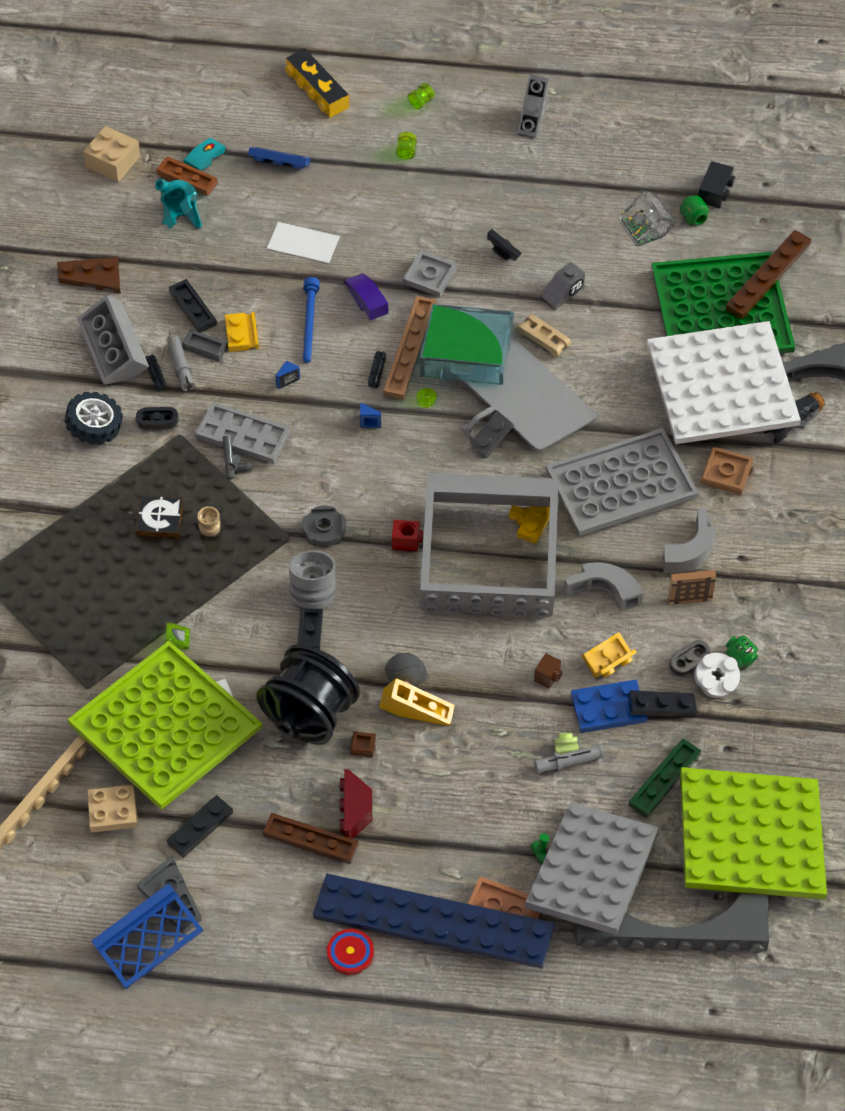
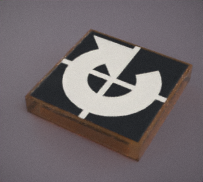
M140 495L135 529L136 535L179 537L184 505L183 497Z

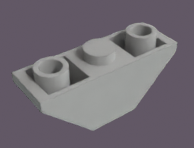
M529 75L517 133L537 137L548 101V78Z

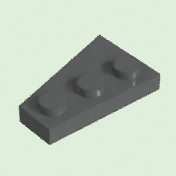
M173 855L137 884V889L148 899L169 883L196 921L199 923L202 920L182 874L178 870ZM176 900L167 906L166 915L179 917L180 906ZM183 911V916H182V917L188 918L187 915H186V914L184 913V911ZM168 919L177 928L178 920ZM182 921L180 932L186 934L194 927L193 923Z

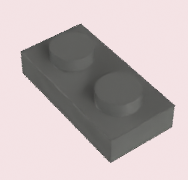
M497 410L470 443L488 458L514 427V424Z

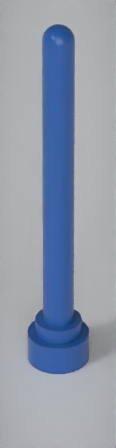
M314 277L306 278L303 284V290L307 294L303 361L305 363L311 361L315 295L320 290V281Z

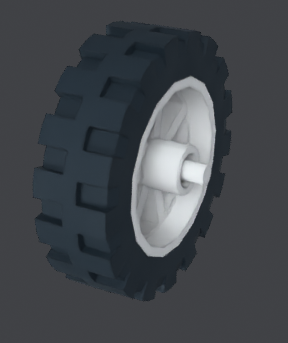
M88 391L83 392L82 395H75L74 399L69 401L64 422L67 423L66 429L71 431V435L74 438H79V441L83 443L86 441L91 445H94V443L101 445L106 441H112L113 437L116 438L120 431L123 413H121V407L116 404L113 398L110 399L108 395H101L99 392L93 391V393H89Z

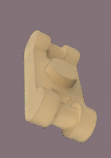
M532 314L525 319L524 323H520L516 327L518 334L530 338L547 349L553 357H558L562 353V349H566L571 344L570 339L566 335Z

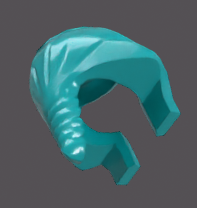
M158 179L155 182V189L161 191L160 197L164 216L161 223L163 225L166 224L171 229L177 223L175 218L185 215L195 227L201 228L202 222L196 206V189L190 183L183 180L166 182L163 179Z

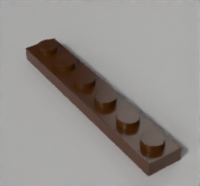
M794 230L726 304L725 310L743 319L811 245L812 239Z

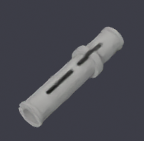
M174 336L176 341L174 343L173 338L170 337L167 343L176 367L175 374L180 380L182 390L188 391L186 384H188L189 390H192L195 384L191 377V367L187 364L181 340L178 336Z
M598 744L563 754L557 752L551 757L534 760V766L537 774L551 770L561 771L564 767L603 759L604 753L602 746Z

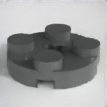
M326 505L317 506L311 509V513L303 518V533L308 539L309 544L330 546L341 543L342 537L346 532V520L342 513L340 514L336 511V508ZM322 523H326V525L329 526L326 529L320 528V526H322Z

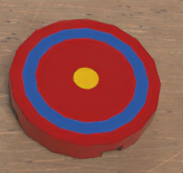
M344 929L337 932L329 940L327 960L338 973L357 975L372 964L374 945L370 937L363 931Z

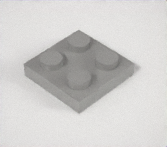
M421 250L404 276L403 284L441 297L457 270V263Z

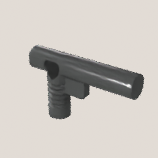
M223 436L227 479H234L235 472L251 471V462L240 463V456L233 455L231 436ZM228 465L233 466L234 469L229 470Z

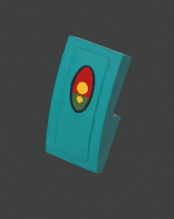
M210 137L194 148L185 157L183 163L201 171L211 166L212 159L223 154L226 146Z

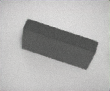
M194 330L189 331L181 344L184 350L218 362L228 348V342Z

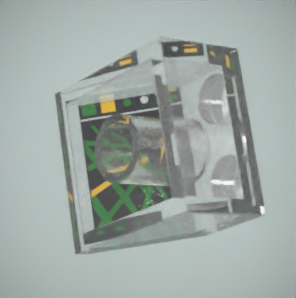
M646 190L618 217V220L638 247L663 238L677 224L659 196Z

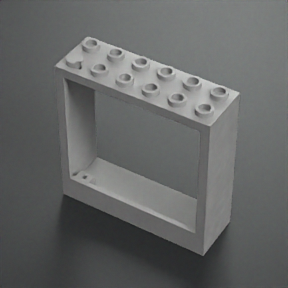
M427 473L420 588L421 610L427 612L448 611L449 613L470 612L471 614L492 613L493 615L553 616L559 479ZM433 502L550 507L547 589L429 584Z

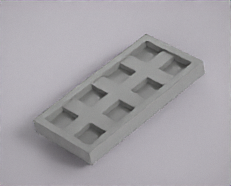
M212 402L195 434L196 439L223 448V436H231L232 451L274 464L291 430L288 426Z

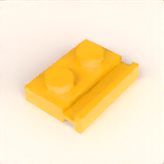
M251 312L252 314L235 313L225 315L229 352L250 350V348L254 347L259 349L255 312Z

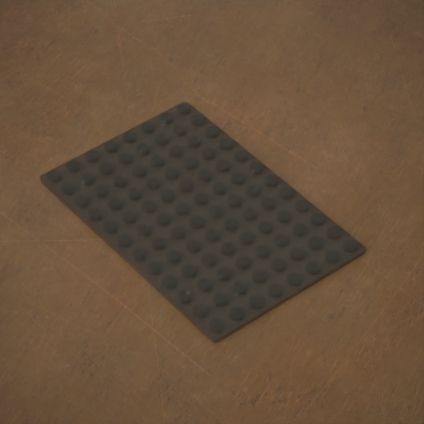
M177 435L0 560V602L84 688L90 689L289 541V535L182 435ZM141 496L182 498L178 532L137 530ZM204 507H214L219 512L221 527L219 533L214 536H205L200 533L198 512Z

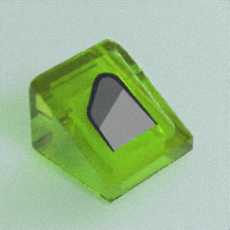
M167 623L166 642L170 641L178 649H189L190 628Z

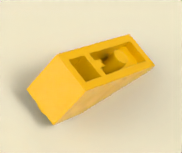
M395 679L383 689L379 708L399 717L449 726L454 705L399 679Z

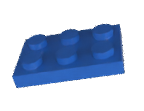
M637 679L571 690L570 695L580 733L647 722V715L630 714L627 695L630 690L640 691Z

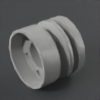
M309 550L301 552L291 559L289 564L290 597L295 604L307 609H317L327 606L334 600L336 594L335 561L330 555L321 551Z

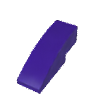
M362 273L344 280L360 310H364L369 320L389 314L387 300L368 276Z

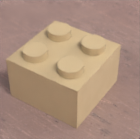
M105 126L83 151L85 167L119 183L140 158L139 142Z

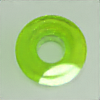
M423 388L417 392L416 401L421 407L430 408L437 401V394L433 389Z

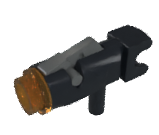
M818 392L809 393L795 401L801 420L799 426L766 430L763 433L767 434L770 431H774L775 438L773 442L779 443L794 428L804 429L825 406V401Z

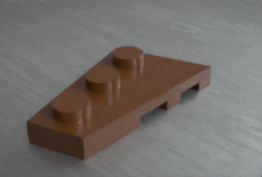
M118 257L57 262L59 283L80 287L89 285L94 286L97 290H103L104 288L112 289L113 292L121 294Z

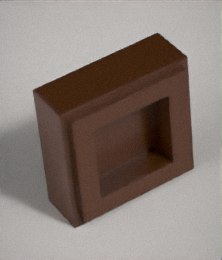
M353 731L350 755L373 757L376 734Z

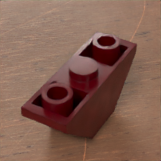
M344 769V778H340V792H344V798H340V812H344V819H340V833H344L345 837L353 839L373 821L372 789L352 771Z

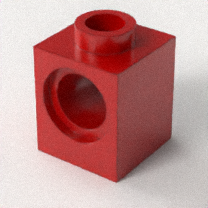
M393 520L392 550L418 551V544L423 543L424 532L420 530V521Z

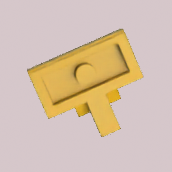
M512 505L509 510V519L517 521V524L520 525L517 537L537 544L549 521L550 507L531 506L530 508L524 507L523 509L522 507Z

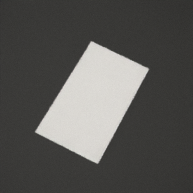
M278 222L267 249L329 263L340 236Z

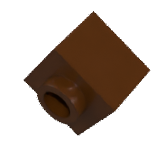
M545 653L535 669L534 682L550 689L553 683H557L562 676L561 660Z

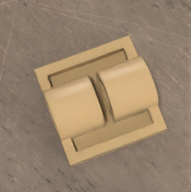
M134 784L88 790L91 833L137 828L138 818Z

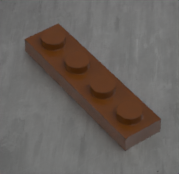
M271 813L263 830L264 837L347 864H351L359 845L358 840Z

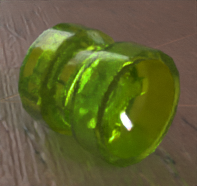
M427 83L420 84L417 90H413L408 94L410 104L418 110L423 108L426 102H430L435 98L434 90Z
M401 132L397 138L396 155L401 159H412L416 152L417 137L411 132Z

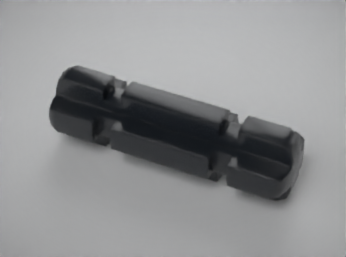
M377 351L374 356L375 359L373 360L368 378L369 387L377 388L380 383L386 361V353Z
M155 355L146 356L145 358L149 365L148 371L154 382L155 389L157 391L166 389V381L163 378Z

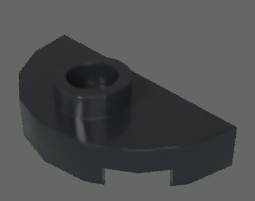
M493 229L487 232V240H491L494 246L492 250L504 260L512 259L516 261L522 255V252L515 248L509 240L504 239Z

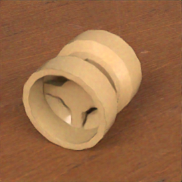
M204 507L198 512L199 530L205 536H214L220 531V516L216 508Z

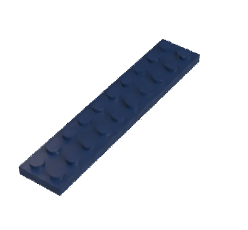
M327 873L313 912L314 919L540 969L544 967L555 928L554 922Z

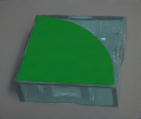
M432 304L420 355V377L447 380L460 379L476 383L503 385L507 368V354L510 351L514 332V312Z

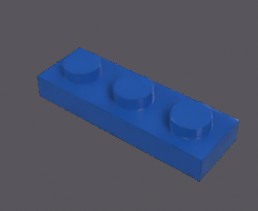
M255 146L249 147L248 155L254 156L253 160L265 162V159L273 160V164L284 165V162L291 163V167L303 169V166L310 165L311 157Z

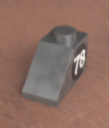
M570 261L556 272L542 294L541 300L556 311L584 289L585 272Z

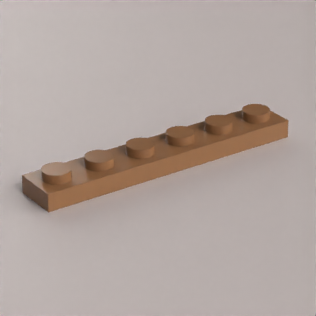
M416 296L383 390V396L404 400L430 325L434 305L436 306L435 299Z

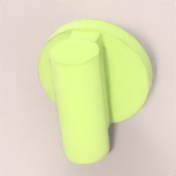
M571 732L560 733L559 738L554 739L555 753L563 754L579 749L577 737L572 736Z

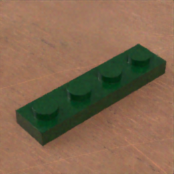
M682 738L629 800L628 806L648 818L680 780L681 767L690 768L701 755V750Z

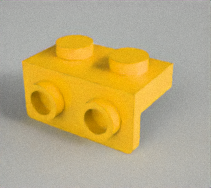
M618 632L581 655L594 678L601 675L603 678H606L615 672L614 667L618 664L623 667L633 661L631 656L637 652L635 649H629Z

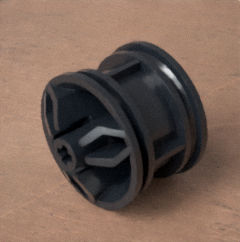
M292 645L286 650L284 658L280 663V676L270 678L266 684L259 688L256 694L257 702L264 714L283 734L292 738H298L306 743L323 745L328 743L333 736V731L337 726V714L347 711L358 700L360 688L353 675L334 656L308 645Z

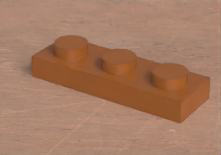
M168 156L156 169L157 175L171 181H186L196 189V192L207 197L218 184V178Z

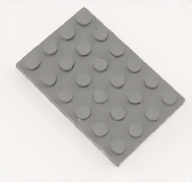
M664 428L546 465V472L549 478L559 479L558 496L578 536L698 498V491Z
M570 802L528 895L525 908L617 935L657 838L659 827Z

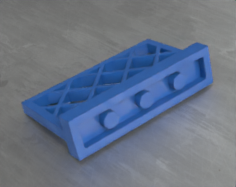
M168 883L91 942L127 989L204 930ZM176 900L180 906L179 917L166 915L167 906ZM183 911H184V913L187 915L188 918L182 917V916H183ZM152 917L161 918L159 931L146 930L148 920ZM165 919L178 920L176 933L163 932ZM182 921L192 922L196 928L189 935L180 934ZM132 932L142 933L140 946L127 944L128 935ZM146 933L158 935L156 948L144 946ZM162 935L175 937L174 946L170 949L160 948ZM113 946L122 947L120 960L110 959L106 952ZM126 948L139 949L137 962L124 961ZM143 950L156 951L155 959L150 964L141 963ZM114 963L120 964L119 970L117 969ZM123 964L136 966L135 975L126 981L122 975Z

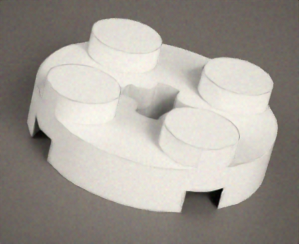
M711 653L705 655L696 665L694 679L697 686H700L703 693L707 696L723 698L732 693L738 686L740 671L734 658L723 653ZM716 670L722 674L719 680H716V676L712 675Z

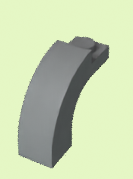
M698 508L697 535L691 541L684 544H664L663 574L690 572L701 566L709 558L714 546L716 527H711V517H707L706 508Z
M600 562L583 564L581 573L571 574L564 581V591L567 597L587 590L598 589L612 595L621 612L642 605L643 592L637 581L628 572L612 564Z

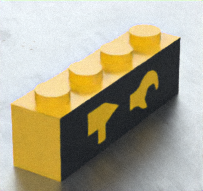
M306 48L286 57L285 70L287 75L296 81L300 89H304L310 100H314L322 112H325L331 118L349 108V94Z

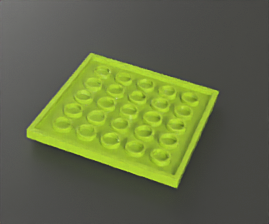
M170 641L162 645L67 719L69 726L161 810L255 735L263 726L260 720Z
M681 767L680 789L684 888L826 899L827 886L818 779Z

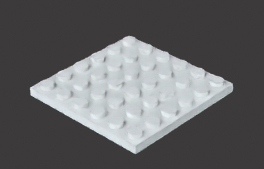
M769 321L647 339V347L675 444L800 425V416Z

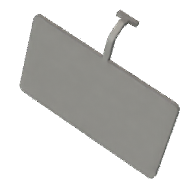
M506 335L498 339L502 350V365L461 360L451 365L452 372L489 406L488 409L474 416L466 427H461V430L471 440L475 437L471 433L475 424L480 419L497 410L514 424L512 429L536 451L548 448L595 421L597 418V414L512 335Z

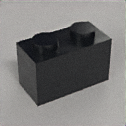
M714 161L710 162L698 192V196L703 199L706 205L720 209L723 201L727 202L730 193L728 189L733 187L736 176H733L734 167Z

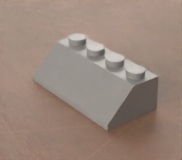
M106 295L77 317L103 384L107 385L134 379L149 367L122 301Z

